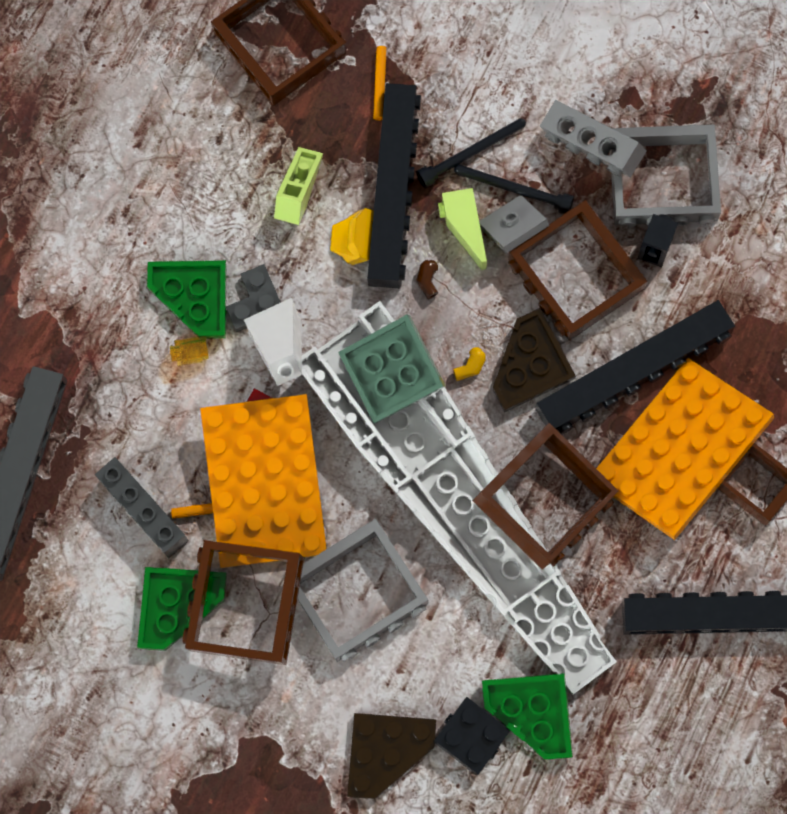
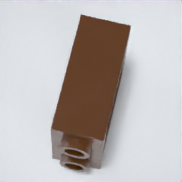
M754 443L717 489L766 527L787 501V468ZM748 456L786 484L764 511L727 483Z

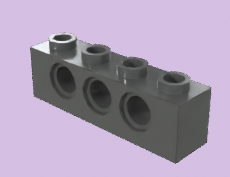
M116 457L95 474L102 485L168 559L189 541L185 534Z

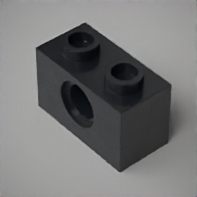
M653 214L637 259L662 268L678 223L670 216Z

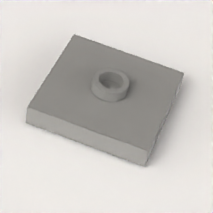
M519 195L479 221L480 228L505 253L510 252L549 226L547 219L522 195Z

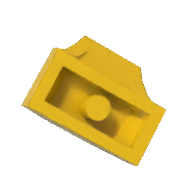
M364 208L351 214L347 219L332 225L330 251L340 255L351 265L368 261L374 211Z

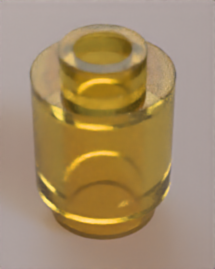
M199 337L174 340L175 346H170L172 362L177 361L178 366L203 363L202 360L209 359L206 338L199 339Z

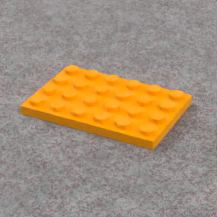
M689 358L686 360L687 363L677 370L596 468L618 490L614 495L615 499L673 540L680 535L774 419L772 412Z
M307 394L200 408L217 542L300 553L303 557L316 556L326 550ZM218 552L220 568L279 561Z

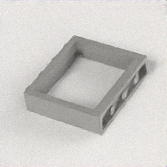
M715 125L612 128L639 142L642 146L706 144L711 206L624 209L622 174L618 177L611 173L614 225H628V228L634 227L636 224H647L649 226L653 214L670 216L678 223V226L687 225L689 222H699L701 225H706L707 222L718 221L721 214ZM616 147L610 150V155L616 151Z
M376 518L303 564L300 584L377 536L416 598L338 647L306 595L299 587L297 600L336 662L341 659L343 662L350 658L352 659L358 654L356 650L363 645H366L367 648L374 645L381 639L379 635L389 630L392 633L403 626L404 623L402 621L410 615L416 618L420 613L427 610L425 606L428 605V598Z

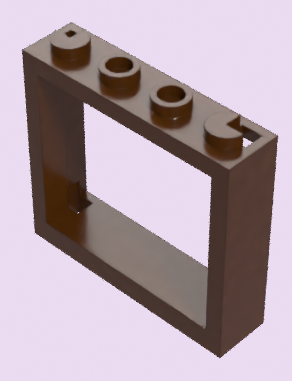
M240 0L211 21L214 34L273 106L346 54V41L343 39L341 32L333 30L327 15L324 12L319 13L315 8L314 0L292 1L331 48L278 86L272 82L230 30L270 0Z
M586 200L511 250L508 256L509 261L507 262L512 268V272L515 275L519 273L524 280L523 286L531 296L534 294L539 300L538 306L544 315H550L555 323L553 325L556 331L560 332L562 336L565 335L569 341L644 291L648 282ZM579 218L629 285L572 323L523 258V255Z
M548 423L472 501L543 570L549 564L554 567L565 556L562 550L566 546L571 549L582 538L579 535L580 531L583 528L588 531L599 520L596 517L597 513L600 510L605 513L614 503L612 498L618 490ZM543 444L598 497V500L548 552L492 498Z
M204 540L203 547L199 548L197 554V562L200 563L198 574L194 575L192 588L195 590L194 599L188 605L189 628H185L183 633L185 649L197 653L287 665L304 557L296 552ZM214 552L287 561L272 652L198 642Z

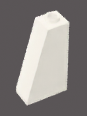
M292 298L244 319L252 341L277 386L302 375L301 319Z

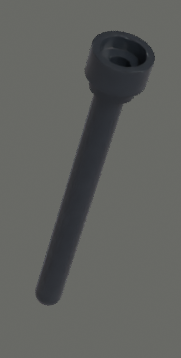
M519 118L434 167L431 165L429 167L423 166L416 170L419 182L425 189L434 185L435 180L442 173L526 126L525 119Z
M456 165L454 167V172L457 175L553 205L554 209H557L558 213L561 214L570 211L575 196L567 193L556 196L463 165Z

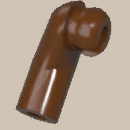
M434 260L423 261L420 264L416 278L427 299H432L438 294L431 281L433 274L438 271V264Z

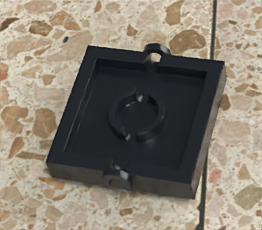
M466 697L453 714L450 713L445 719V726L433 742L477 776L490 758L493 759L496 753H498V747L510 730Z

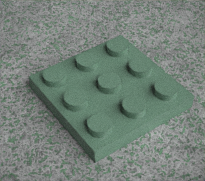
M408 314L338 352L374 424L446 387L411 316Z

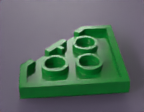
M226 260L148 262L147 287L152 294L199 339L226 338Z
M145 567L138 649L166 651L183 637L184 630L189 628L190 617H188L187 613L188 605L191 600L193 601L195 590L192 588L193 577L195 574H198L199 570ZM210 571L202 620L225 601L226 572Z
M565 673L482 680L484 708L504 723L517 737L532 747L544 760L573 757Z

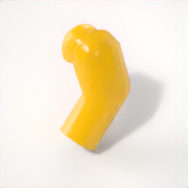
M472 348L469 351L470 356L466 365L453 369L456 381L476 376L481 372L486 361V355L481 348Z

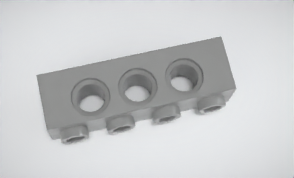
M557 100L554 101L540 124V127L546 132L545 137L555 144H558L559 141L565 143V148L576 155H579L580 152L586 154V159L597 166L600 163L607 165L606 169L618 177L624 174L631 178L646 153L645 148L639 142ZM575 126L574 130L571 133L567 134L568 130L571 127ZM592 137H595L594 142L591 143V144H589V145H587V144H588V141H589ZM616 147V151L608 156L609 151Z

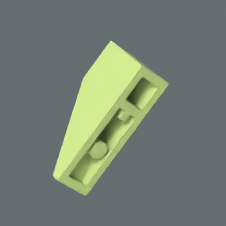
M298 147L276 195L274 219L299 225L306 210L323 153Z
M473 188L442 193V202L438 203L440 218H445L448 229L481 270H485L487 259Z

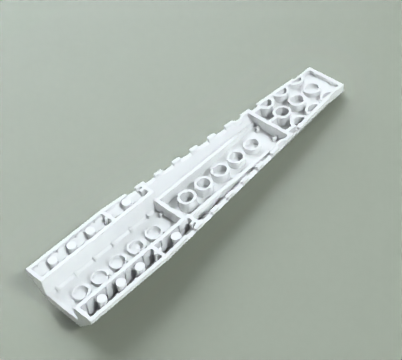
M379 301L360 314L358 322L318 350L316 347H313L302 355V375L359 452L549 669L556 674L565 673L566 688L573 695L617 661L600 640V634L570 586L565 582L556 565L553 567L549 564L542 570L472 501L499 473L496 472L489 461V457L479 445L474 433L464 421L445 387L374 424L338 353L395 321ZM504 484L492 498L546 550L541 540L538 539L533 531L531 524L521 512L516 500Z

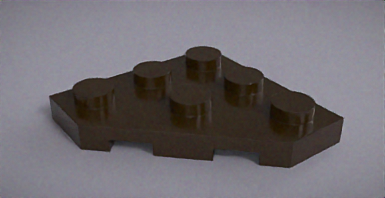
M540 308L516 319L498 375L495 379L493 391L504 413L576 378Z
M354 713L347 797L376 799L419 760L432 751L435 747L433 741L436 733V719Z

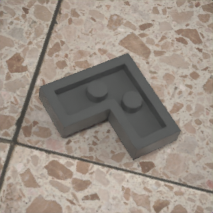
M265 264L240 274L249 297L226 306L236 332L247 328L244 319L281 303Z

